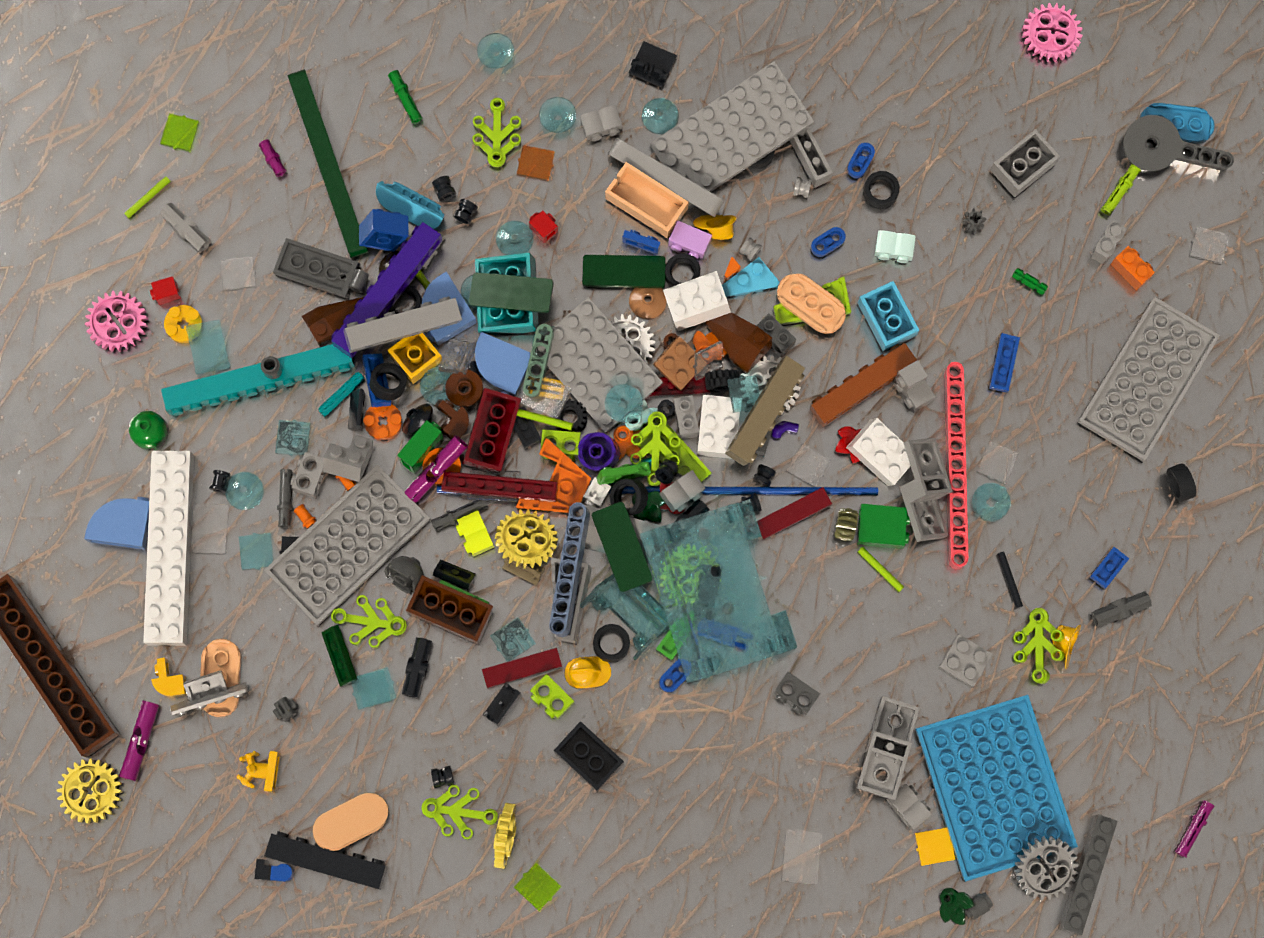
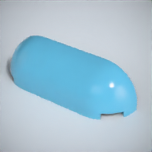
M383 181L377 183L376 196L379 203L385 209L407 215L408 221L417 226L424 222L435 229L441 224L444 213L440 210L441 206L436 202L394 181L393 184H384Z

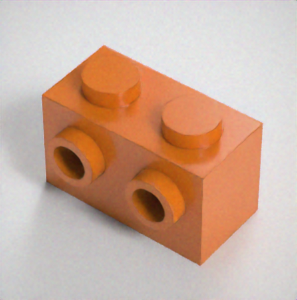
M1129 246L1116 256L1110 264L1136 291L1155 273L1153 267L1148 262H1144L1140 258L1139 253Z

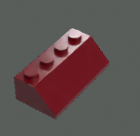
M484 388L468 440V447L462 461L463 465L481 470L501 472L521 398Z

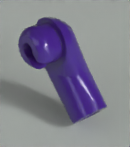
M781 421L772 429V436L779 439L785 431L797 433L799 424Z

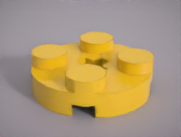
M179 305L169 309L164 320V328L168 336L175 342L189 343L201 334L203 320L199 312L193 307ZM182 320H186L188 326H184V329H181L179 322H182Z

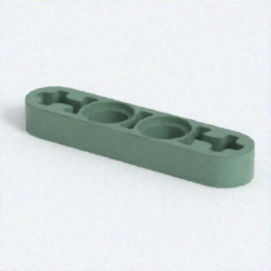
M541 324L536 329L524 380L523 391L527 396L533 398L541 393L554 338V330L548 324ZM545 328L550 332L549 335L545 336L544 340L548 342V345L538 342V339L542 341L543 335L540 332L544 331ZM539 346H543L546 349V353L542 357L536 355V349ZM534 365L541 366L542 371L539 375L532 374L531 369ZM530 376L534 379H540L539 382L535 381L534 386L537 390L533 391L532 394L527 389L533 383V380H529Z

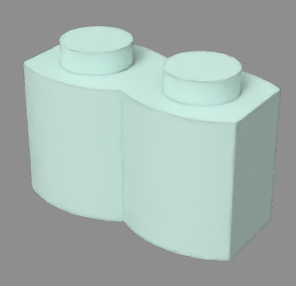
M878 230L874 256H877L880 260L894 258L897 259V262L908 263L913 258L916 236Z

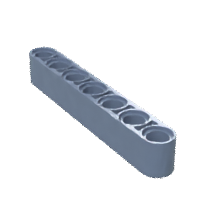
M580 502L572 504L569 509L549 623L551 632L560 638L566 637L571 630L590 520L589 510ZM579 509H584L582 516L576 517V512ZM576 528H580V533L576 536H573V530ZM577 547V552L569 555L570 549ZM569 566H574L573 572L566 574V569ZM570 585V591L563 593V587ZM567 604V609L564 612H559L560 606ZM559 623H563L564 628L562 631L557 632L556 626Z

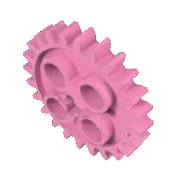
M1048 3L1047 8L1042 4L1039 10L1035 7L1033 13L1030 12L1028 14V18L1024 21L1025 25L1022 27V30L1025 31L1022 37L1026 38L1024 44H1030L1027 50L1033 49V56L1040 54V60L1045 56L1047 62L1050 58H1053V61L1056 62L1058 57L1062 61L1065 55L1070 57L1071 52L1075 53L1076 47H1079L1081 43L1079 40L1083 36L1079 34L1083 28L1078 27L1081 21H1075L1077 14L1071 16L1072 10L1069 9L1066 12L1064 11L1065 5L1060 9L1058 8V3L1054 7ZM1041 20H1045L1048 25L1042 24ZM1059 23L1065 24L1066 28L1060 27ZM1038 37L1044 38L1045 42H1041ZM1060 40L1064 45H1059L1056 41Z
M112 291L111 296L104 293V299L98 296L99 302H92L94 308L87 309L91 315H85L86 319L89 320V322L85 323L86 327H89L87 333L92 334L90 339L92 341L96 340L95 344L97 346L102 344L104 350L109 346L111 352L114 351L115 347L121 352L123 346L126 350H129L128 344L135 347L134 340L141 341L139 334L145 335L146 333L142 328L148 327L143 322L148 320V317L143 315L146 313V310L141 308L143 304L141 302L137 303L138 299L135 296L131 299L130 293H127L124 297L122 291L118 295ZM123 305L121 311L115 312L117 306ZM108 308L111 310V312L114 314V316L118 319L120 324L126 330V334L122 333L120 328L116 325L114 320L108 314V312L106 311ZM107 316V320L104 323H99L101 317ZM128 320H134L131 326H126ZM113 331H118V335L116 337H110V334Z

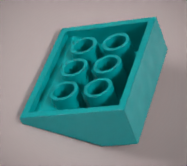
M531 253L475 259V273L536 278V261ZM477 307L479 333L536 332L539 326L538 312Z

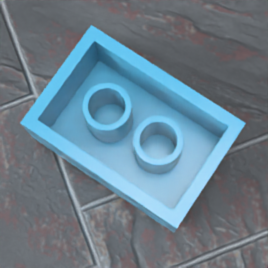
M894 281L859 297L857 303L883 352L891 349L896 344H901L917 336L919 328Z

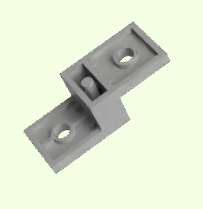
M936 438L908 440L903 444L915 479L901 486L900 490L916 541L948 537L949 534L938 499L953 491Z
M885 696L881 697L865 751L867 753L856 789L890 800H896L912 743L910 741L920 707ZM896 715L901 719L899 726L891 724V716ZM884 770L887 774L886 780H878L876 772Z

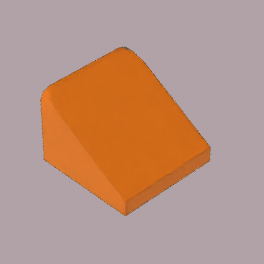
M731 257L725 272L724 282L740 272L741 266L733 257Z

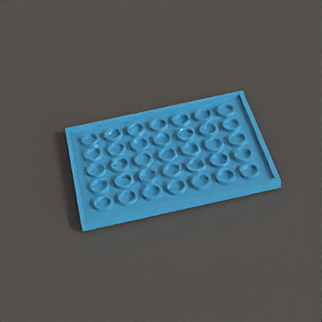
M1028 695L915 729L964 882L1016 866L1015 862L1021 861L1017 855L1024 854L1022 848L1029 849L1028 842L1034 845L1035 838L1041 842L1042 836L1047 840L1052 836L1055 841L1057 838H1060L1071 848L1078 847Z

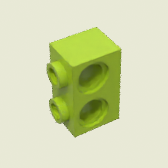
M542 429L541 448L547 438L555 442L556 446L572 461L579 459L578 445L581 441V432ZM573 443L576 447L574 450L568 451L565 449V445Z
M547 674L530 690L533 694L531 699L537 705L542 703L546 707L544 711L552 719L556 717L559 720L575 703ZM546 686L549 688L550 692L547 696L539 695L538 691L541 687ZM556 700L562 701L564 704L563 708L555 710L552 707L553 702Z

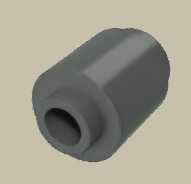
M268 356L261 362V370L267 378L277 379L281 376L283 369L277 358Z
M984 892L972 897L974 906L964 909L965 915L968 919L972 918L975 920L990 911L993 903L989 896Z

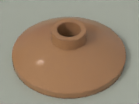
M634 288L630 294V308L639 318L654 319L660 316L666 308L667 301L662 288ZM649 296L652 300L650 302H646L644 298Z

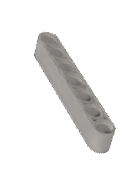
M619 138L615 140L608 152V155L623 164L629 163L713 217L716 216L724 203V200Z

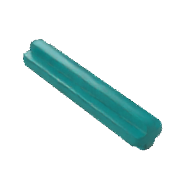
M356 372L318 408V411L323 416H327L364 381L363 375Z

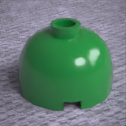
M153 411L139 412L129 423L128 431L130 438L142 449L158 448L165 442L168 436L166 421L161 415Z

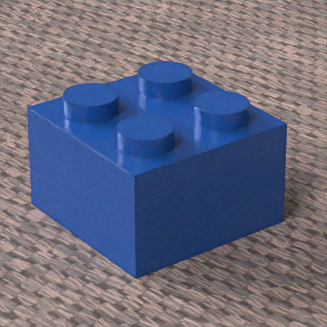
M372 209L359 225V246L394 252L409 236L408 216L402 215L399 212L391 213L382 209Z

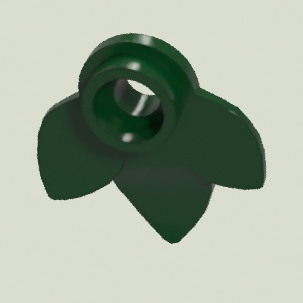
M636 492L632 496L633 505L637 499ZM648 492L646 507L639 514L633 515L634 518L643 521L647 518L652 522H660L662 520L660 506L666 504L660 496V492Z
M945 888L940 894L942 903L940 906L941 918L945 923L952 920L956 924L965 925L964 909L972 908L974 906L973 900L965 892H957L953 888Z

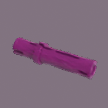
M1205 800L1202 801L1196 815L1192 816L1193 820L1179 846L1175 850L1177 854L1187 858L1202 827L1208 823L1206 820L1215 807L1213 804Z

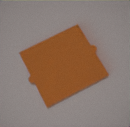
M523 145L521 156L518 158L517 175L549 181L551 168L554 167L552 163L555 151Z

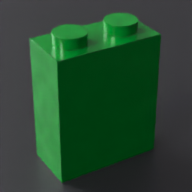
M426 420L398 453L397 457L400 463L416 475L423 466V460L432 449L438 448L444 441L442 428L434 421L430 423Z
M861 504L859 507L857 545L903 549L909 541V532H906V525L910 524L907 509L904 507Z

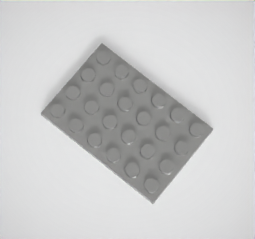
M589 297L553 327L554 338L547 366L576 400L583 404V408H586V411L605 433L663 384L661 379ZM550 332L546 333V334L543 336L542 341H541V340H538V342H542V343L548 345V342H545L544 340H545V336H546V335H549ZM539 346L536 349V354L539 357L545 355V347Z

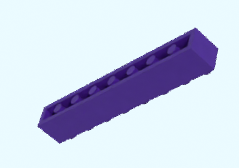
M424 222L414 228L411 238L403 242L400 247L401 251L397 256L394 255L390 259L389 266L386 270L380 272L377 282L374 285H370L364 299H360L356 303L355 310L351 315L348 314L340 330L337 329L333 333L331 340L333 346L350 358H353L357 351L349 352L343 332L347 328V324L353 322L362 324L371 317L383 318L384 314L390 310L442 242L441 234Z

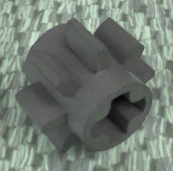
M973 208L971 213L965 212L964 216L967 219H963L962 224H966V231L970 229L976 233L978 228H984L982 223L986 221V218L982 217V210L978 212Z
M283 697L274 703L276 709L273 710V713L277 719L282 718L284 721H287L297 714L294 709L298 706L292 698L288 700L287 697Z

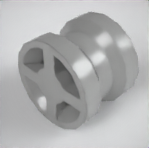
M797 177L793 195H803L804 198H808L812 180H802L801 177Z
M749 237L740 248L739 253L745 254L752 261L760 252L762 246L755 244L753 239Z

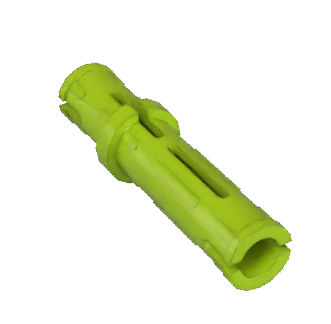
M1131 164L1124 176L1120 177L1118 185L1101 208L1105 215H1112V212L1127 190L1132 188L1133 181L1141 172L1140 168Z

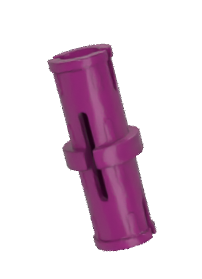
M269 139L263 140L259 143V147L266 157L265 161L267 164H270L276 177L284 175L287 171L279 159L280 155L275 152Z

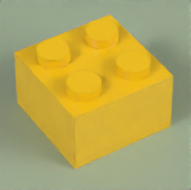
M423 333L403 338L388 349L390 357L405 371L407 378L412 384L443 362L440 353Z

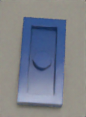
M635 230L624 231L622 236L623 243L658 254L660 242L657 238L642 236Z
M1113 547L1091 574L1090 578L1106 589L1129 558Z

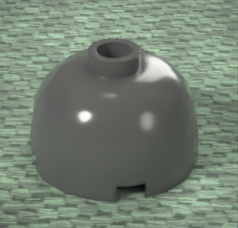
M397 557L384 570L386 577L389 578L391 576L394 580L392 582L394 586L409 594L411 591L414 594L421 576H424L420 562L414 557Z

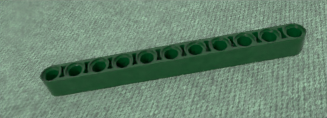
M303 69L288 74L291 88L349 256L354 258L368 253L367 247L359 246V224L306 71Z

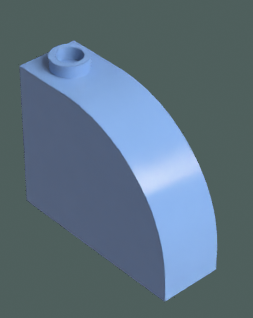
M447 272L441 274L429 284L423 295L422 304L430 301L432 304L439 302V299L448 296L450 299L456 298L462 321L427 332L426 334L432 343L436 342L437 346L477 323L475 316Z
M481 332L475 347V360L480 376L494 390L517 397L525 380L531 353Z
M137 497V500L124 498L104 504L91 517L84 539L91 543L146 550L149 499L145 497Z

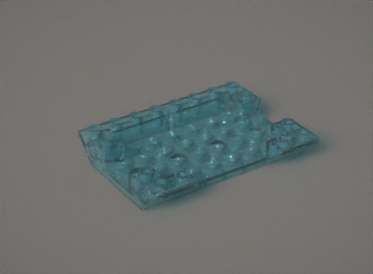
M750 499L640 534L687 683L797 648L786 610L770 614L747 541L762 535ZM701 528L708 530L709 536L707 539L699 537L698 532ZM712 566L720 568L721 573L718 577H714L711 574ZM725 603H729L733 607L730 614H725L722 610ZM738 640L742 641L745 645L744 650L741 652L736 651L734 647L735 642Z

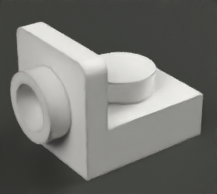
M594 477L583 496L584 504L600 508L611 486L608 484L599 485L596 477Z

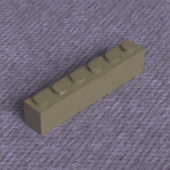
M787 355L780 360L726 450L725 454L743 466L753 463L757 457L756 450L758 447L761 448L767 440L765 435L768 431L771 432L776 425L775 418L783 413L786 408L784 403L787 399L790 400L795 393L793 388L796 383L800 384L805 375L802 373L805 367Z

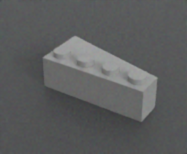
M551 558L553 600L561 560L557 558ZM582 563L570 633L562 638L554 634L558 641L577 644L592 569L589 564ZM569 566L566 569V574L572 573L574 566ZM564 586L563 593L569 592L571 586ZM562 604L559 612H564L567 609V604ZM559 623L556 626V631H562L564 624Z

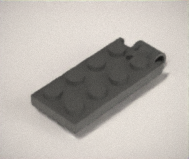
M288 238L285 239L273 270L275 275L346 299L349 297V294H347L349 289L362 293L369 277L368 273L357 269L361 265L357 261Z

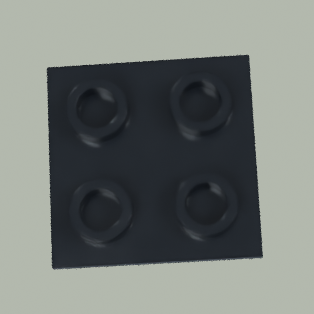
M643 41L636 58L631 62L629 74L662 88L677 55Z

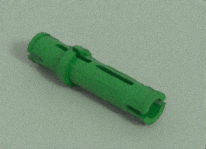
M398 70L390 72L388 77L393 84L394 92L399 96L412 124L420 122L423 117L408 91V85L404 83Z

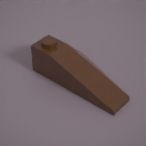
M364 297L319 306L301 316L319 347L326 346L332 342L333 333L337 329L340 330L346 316L353 313L356 303L360 299L363 300Z
M732 312L705 322L712 334L719 340L721 347L729 355L732 363L747 374L772 348V337Z

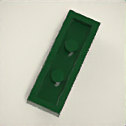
M339 625L331 626L321 632L340 687L357 680Z

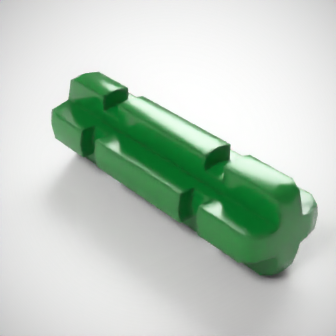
M1019 268L1015 270L1012 275L1014 279L1021 280V283L1033 290L1036 289V292L1041 295L1046 292L1048 285L1043 282L1040 283V280L1028 273L1024 274V271Z

